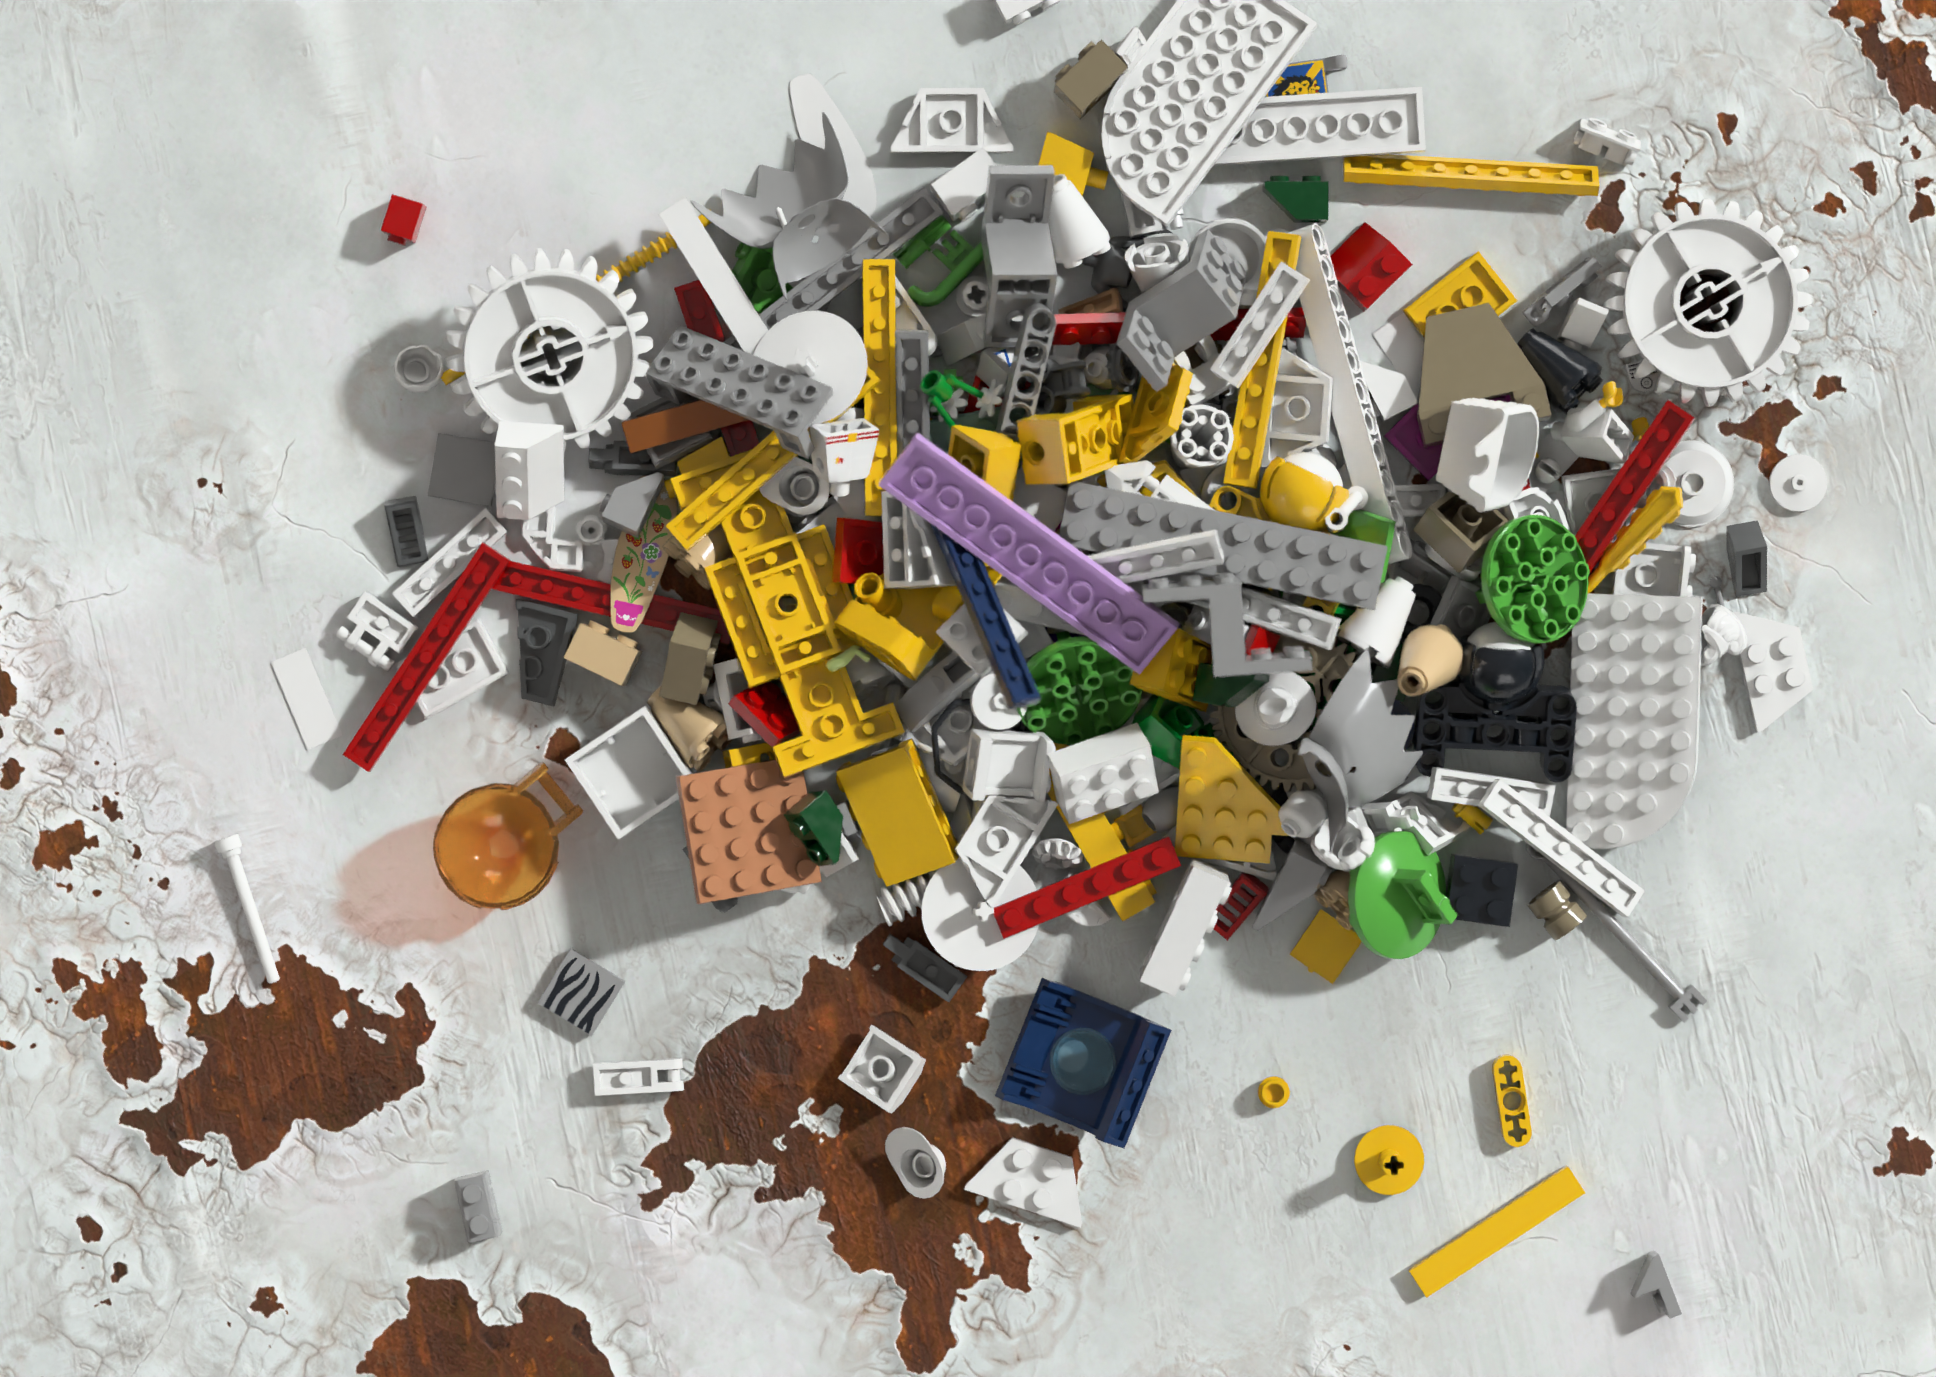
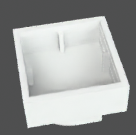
M648 706L642 707L565 759L618 840L679 800L676 776L692 774Z

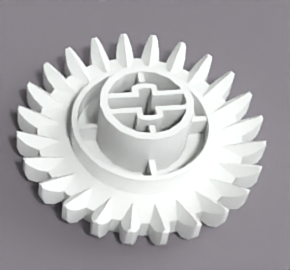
M1704 198L1700 202L1699 215L1694 216L1691 208L1685 202L1677 203L1675 205L1677 221L1674 223L1661 212L1653 214L1651 220L1657 231L1655 235L1641 228H1636L1630 233L1635 243L1641 248L1639 252L1631 249H1621L1615 254V257L1621 263L1629 267L1628 272H1616L1606 277L1607 283L1623 289V295L1606 300L1603 303V307L1611 311L1623 312L1624 317L1609 326L1607 333L1609 335L1628 334L1631 339L1618 351V358L1624 359L1640 354L1643 359L1635 369L1633 377L1640 379L1656 370L1660 375L1656 381L1654 393L1658 395L1667 391L1674 382L1680 383L1678 401L1682 404L1691 400L1697 388H1702L1705 406H1713L1717 402L1720 388L1725 387L1732 403L1738 402L1743 395L1742 382L1745 380L1755 392H1761L1766 387L1762 371L1766 368L1772 374L1782 376L1786 368L1779 354L1781 352L1789 355L1799 354L1801 347L1791 337L1792 331H1806L1810 326L1806 318L1797 315L1798 308L1812 303L1811 295L1797 291V284L1809 277L1808 271L1801 268L1792 269L1790 262L1798 255L1799 250L1795 245L1783 249L1777 245L1783 233V229L1777 225L1766 232L1761 230L1760 226L1763 216L1761 212L1756 210L1745 220L1739 219V205L1734 201H1730L1725 206L1722 214H1717L1713 201L1709 198ZM1699 275H1710L1721 281L1717 285L1709 281L1691 289L1684 297L1687 303L1680 306V293L1684 284L1689 288L1700 282L1701 278ZM1724 286L1727 287L1730 293L1729 296L1689 320L1684 318L1682 313L1684 310ZM1732 301V314L1728 323L1723 319L1713 324L1711 327L1714 332H1703L1692 326L1697 321H1699L1700 325H1704L1721 318L1729 309L1726 304Z
M542 248L536 249L534 269L531 270L526 269L518 255L512 254L510 255L512 276L508 279L493 266L487 268L489 282L493 288L489 293L474 284L468 285L469 295L477 305L475 311L461 306L454 307L453 311L456 318L463 325L467 326L466 331H447L446 338L453 346L463 349V354L447 356L445 362L449 369L465 372L466 376L451 383L454 393L462 395L473 393L474 397L467 401L463 406V410L468 416H476L483 412L487 414L481 424V429L486 434L496 432L499 421L564 425V451L567 440L572 438L575 439L580 448H587L590 445L589 432L595 429L604 437L611 435L612 429L608 419L615 416L618 419L627 420L631 413L624 403L625 399H641L645 393L643 388L634 382L635 377L647 376L646 373L651 368L649 362L638 359V354L646 353L652 349L653 340L649 336H636L635 332L647 324V315L643 311L630 315L627 314V311L636 301L635 292L633 289H628L615 297L613 293L619 281L617 272L611 270L598 282L595 280L597 263L595 258L591 256L586 259L580 271L577 272L574 271L573 258L568 249H563L557 268L550 267L548 258ZM550 325L559 326L561 328L552 331ZM531 333L533 338L524 341L527 338V336ZM546 343L553 344L556 354L552 357H545L542 346ZM572 360L568 367H566L565 362ZM545 370L547 375L539 374L538 372Z

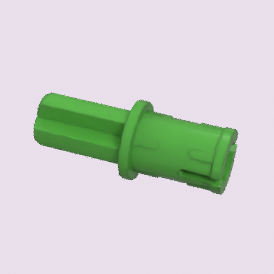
M941 215L911 238L893 255L907 270L927 250L931 251L930 247L951 228L950 223Z

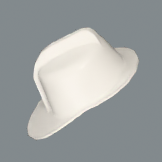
M795 457L759 490L771 502L794 513L809 515L823 508L828 501L830 486L829 483L815 474L813 464Z
M901 1127L893 1130L885 1142V1152L902 1184L915 1197L923 1199L933 1197L940 1191L943 1185L946 1170L944 1155L934 1145H930L928 1140L915 1129Z

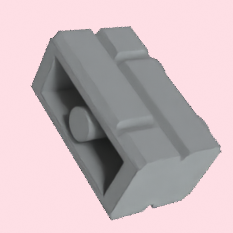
M489 1170L457 1177L454 1180L468 1243L500 1236L503 1231L493 1188L490 1187Z

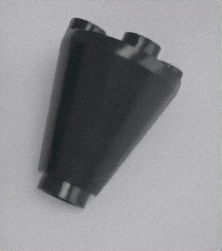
M1534 328L1524 334L1517 343L1543 381L1550 406L1558 413L1563 412L1567 415L1571 408H1577L1580 404L1578 399L1586 391L1592 393L1603 381L1600 377L1602 367L1597 362L1549 335L1537 332Z

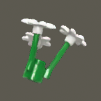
M933 370L922 378L920 388L929 397L928 402L933 405L930 411L933 413L938 412V420L940 422L945 421L951 430L952 426L956 425L952 418L957 419L959 417L957 408H963L968 405L966 400L960 399L965 391L978 398L976 407L981 408L979 412V418L981 419L987 414L990 417L994 415L995 405L1002 403L999 395L1002 393L1004 385H998L997 380L993 379L989 389L984 387L980 391L957 380L951 373L944 376L939 371ZM953 386H955V387H957V388H959V389H957V390L954 392Z

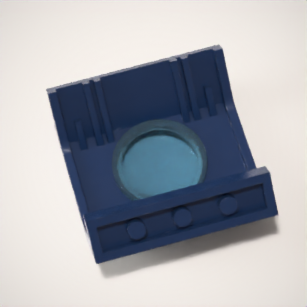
M1041 978L995 1096L1004 1101L1053 1117L1095 1135L1096 1139L1104 1143L1125 1149L1172 1030L1139 1014L1057 981L1054 982Z

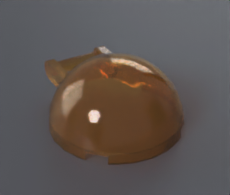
M544 762L535 766L514 785L490 783L470 789L457 797L444 811L434 834V860L443 882L460 900L480 909L483 907L508 910L530 901L549 884L559 863L557 861L559 850L558 834L576 820L584 810L579 804L574 805L548 774L549 768ZM537 780L565 813L555 822L546 807L533 794L526 791Z

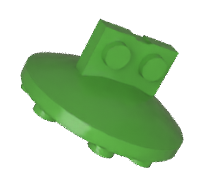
M1542 515L1521 516L1506 522L1491 538L1482 562V588L1476 591L1475 594L1480 604L1486 603L1490 614L1499 627L1511 637L1531 644L1552 642L1567 634L1579 621L1587 599L1590 570L1576 537L1561 523Z
M1067 631L1057 633V642L1043 648L1026 663L1041 699L1037 704L1028 705L1024 716H1022L1020 707L1017 708L1018 714L1022 717V722L1031 732H1044L1053 743L1066 744L1068 746L1119 729L1133 715L1141 699L1142 690L1130 684L1134 670L1087 636L1071 638Z
M1389 831L1375 837V847L1371 856L1366 858L1360 866L1350 870L1348 891L1349 922L1354 927L1361 942L1374 954L1390 959H1405L1421 952L1434 938L1440 924L1451 925L1458 915L1446 897L1445 875L1436 852L1427 855L1414 833Z

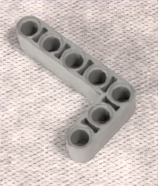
M1043 304L1030 305L1023 314L995 432L1003 433L1009 438L1016 439L1019 444L1017 421L1010 420L1009 413L1015 407H1022L1025 411L1021 419L1034 415L1056 327L1054 314ZM1036 314H1047V322L1044 326L1040 328L1032 326V319ZM1029 345H1039L1040 352L1035 358H1025L1024 351ZM1022 376L1032 377V384L1026 390L1017 389V381ZM1020 450V460H1019V463H1018V464H1020V465H1022L1021 450Z

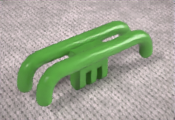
M953 230L950 236L958 244L954 247L948 240L944 239L941 244L949 253L945 256L937 248L932 251L934 256L951 273L931 292H924L917 286H911L908 289L910 298L919 306L924 307L936 306L944 301L984 259L981 242L973 248L957 231Z

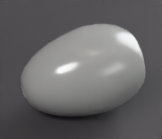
M1179 786L1159 791V793L1152 795L1144 804L1142 817L1152 830L1163 832L1176 826Z

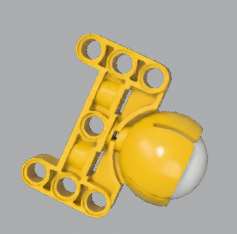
M1301 452L1289 455L1284 459L1277 456L1270 462L1261 480L1259 498H1255L1237 488L1223 486L1215 492L1209 506L1220 512L1331 534L1328 532L1325 517L1334 508H1340L1349 497V490L1343 488L1340 474L1329 460L1318 454ZM1227 492H1233L1237 497L1235 507L1230 510H1225L1221 505V499ZM1333 513L1330 516L1332 524L1339 520L1338 513ZM1306 597L1303 606L1311 608L1314 605H1319L1323 608L1324 613L1333 616L1339 603Z

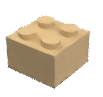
M590 620L588 625L580 623L564 658L614 683L626 686L643 652L636 649L638 642L620 634L616 639L608 635L609 628Z

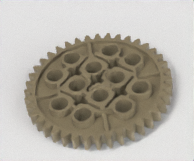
M1270 630V632L1280 635L1274 653H1282L1283 647L1303 646L1304 650L1312 654V671H1297V673H1315L1314 676H1304L1301 678L1306 682L1312 683L1315 687V716L1318 720L1323 709H1318V703L1323 702V696H1326V701L1330 700L1333 695L1332 685L1334 681L1345 677L1354 664L1358 653L1352 652L1347 655L1348 643H1343L1339 647L1336 646L1339 638L1337 635L1332 649L1328 650ZM1217 706L1218 711L1210 714V717L1219 719V723L1212 726V730L1222 731L1217 740L1219 742L1226 741L1227 745L1224 748L1228 752L1233 753V757L1238 762H1241V766L1246 771L1248 769L1251 770L1249 774L1254 779L1261 776L1260 786H1266L1272 780V790H1278L1281 783H1283L1285 792H1291L1295 783L1297 791H1304L1305 782H1307L1311 790L1316 789L1317 786L1307 771L1303 755H1298L1302 743L1298 744V749H1296L1293 743L1268 746L1251 740L1241 732L1236 719L1235 707ZM1307 730L1302 735L1303 738H1308L1311 732ZM1280 748L1285 749L1289 754V761L1285 766H1280L1275 761V753ZM1322 761L1316 763V767L1321 774L1327 777L1328 775L1332 776V773Z

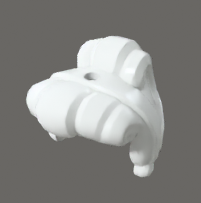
M1719 604L1711 605L1705 610L1702 615L1701 628L1704 633V637L1701 640V666L1710 665L1717 658H1721L1726 652L1733 656L1743 652L1747 642L1746 633L1741 622L1733 612Z
M1348 817L1347 825L1337 834L1331 853L1328 818L1318 829L1311 842V847L1314 854L1328 866L1349 872L1360 866L1366 858L1371 856L1374 851L1375 840L1370 828L1365 826L1359 827Z

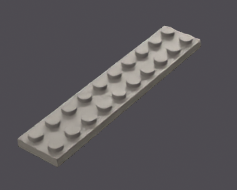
M1076 481L1071 482L1069 485L1059 536L1077 549L1102 553L1216 529L1224 555L1223 564L1187 572L1214 577V574L1233 573L1234 578H1240L1241 583L1375 610L1388 546Z

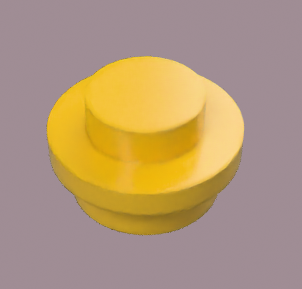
M1267 1077L1258 1087L1260 1101L1269 1108H1279L1289 1099V1086L1280 1077Z

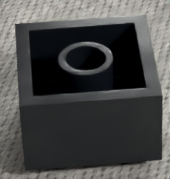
M1451 854L1446 897L1458 915L1455 920L1510 927L1518 864Z

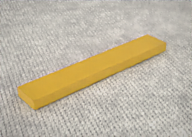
M1566 1165L1408 1271L1427 1298L1585 1194V1191Z

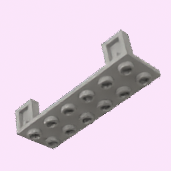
M679 326L651 363V368L646 373V377L655 395L681 405L688 396L687 394L747 418L773 429L783 449L807 459L815 450L807 429L833 394L832 388L828 385L684 326Z

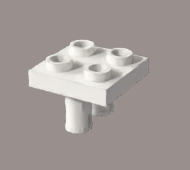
M964 604L936 633L982 679L992 668ZM1003 608L1017 643H1019L1028 633Z

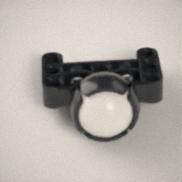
M1496 622L1479 627L1471 635L1462 636L1459 641L1463 649L1462 669L1458 674L1460 682L1450 681L1446 685L1431 690L1441 693V698L1436 703L1425 701V697L1429 692L1417 696L1413 751H1423L1422 756L1415 764L1418 771L1424 776L1431 777L1432 767L1443 768L1446 748L1540 752V766L1546 778L1556 783L1566 780L1572 771L1577 705L1571 691L1565 686L1537 685L1542 676L1545 662L1542 644L1519 641L1503 631ZM1566 697L1569 699L1566 707L1562 709H1555L1553 707V702L1557 698ZM1429 722L1439 724L1438 730L1433 734L1423 732V727ZM1493 725L1503 727L1500 735L1496 737H1490L1486 734L1489 727ZM1564 728L1566 734L1563 738L1559 740L1550 738L1553 730ZM1427 753L1437 755L1435 762L1430 765L1420 762L1423 755ZM1562 759L1564 763L1560 769L1555 771L1548 769V765L1552 760Z

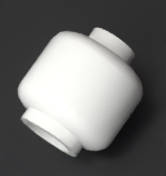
M1309 790L1294 792L1278 812L1283 831L1291 837L1308 838L1312 836L1326 818L1325 802L1317 793Z

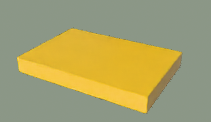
M1478 251L1404 309L1403 312L1424 338L1426 317L1489 303L1497 316H1499L1518 300Z

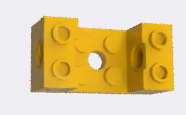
M1132 394L1088 396L1073 402V412L1067 414H1036L1018 420L1017 435L1021 445L1022 470L1026 485L1068 484L1112 468L1114 465H1120L1121 463L1118 461L1134 406Z

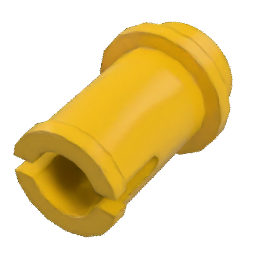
M1454 803L1451 808L1455 812L1454 817L1462 818L1479 835L1484 832L1483 828L1487 829L1493 821L1491 817L1486 815L1477 806Z

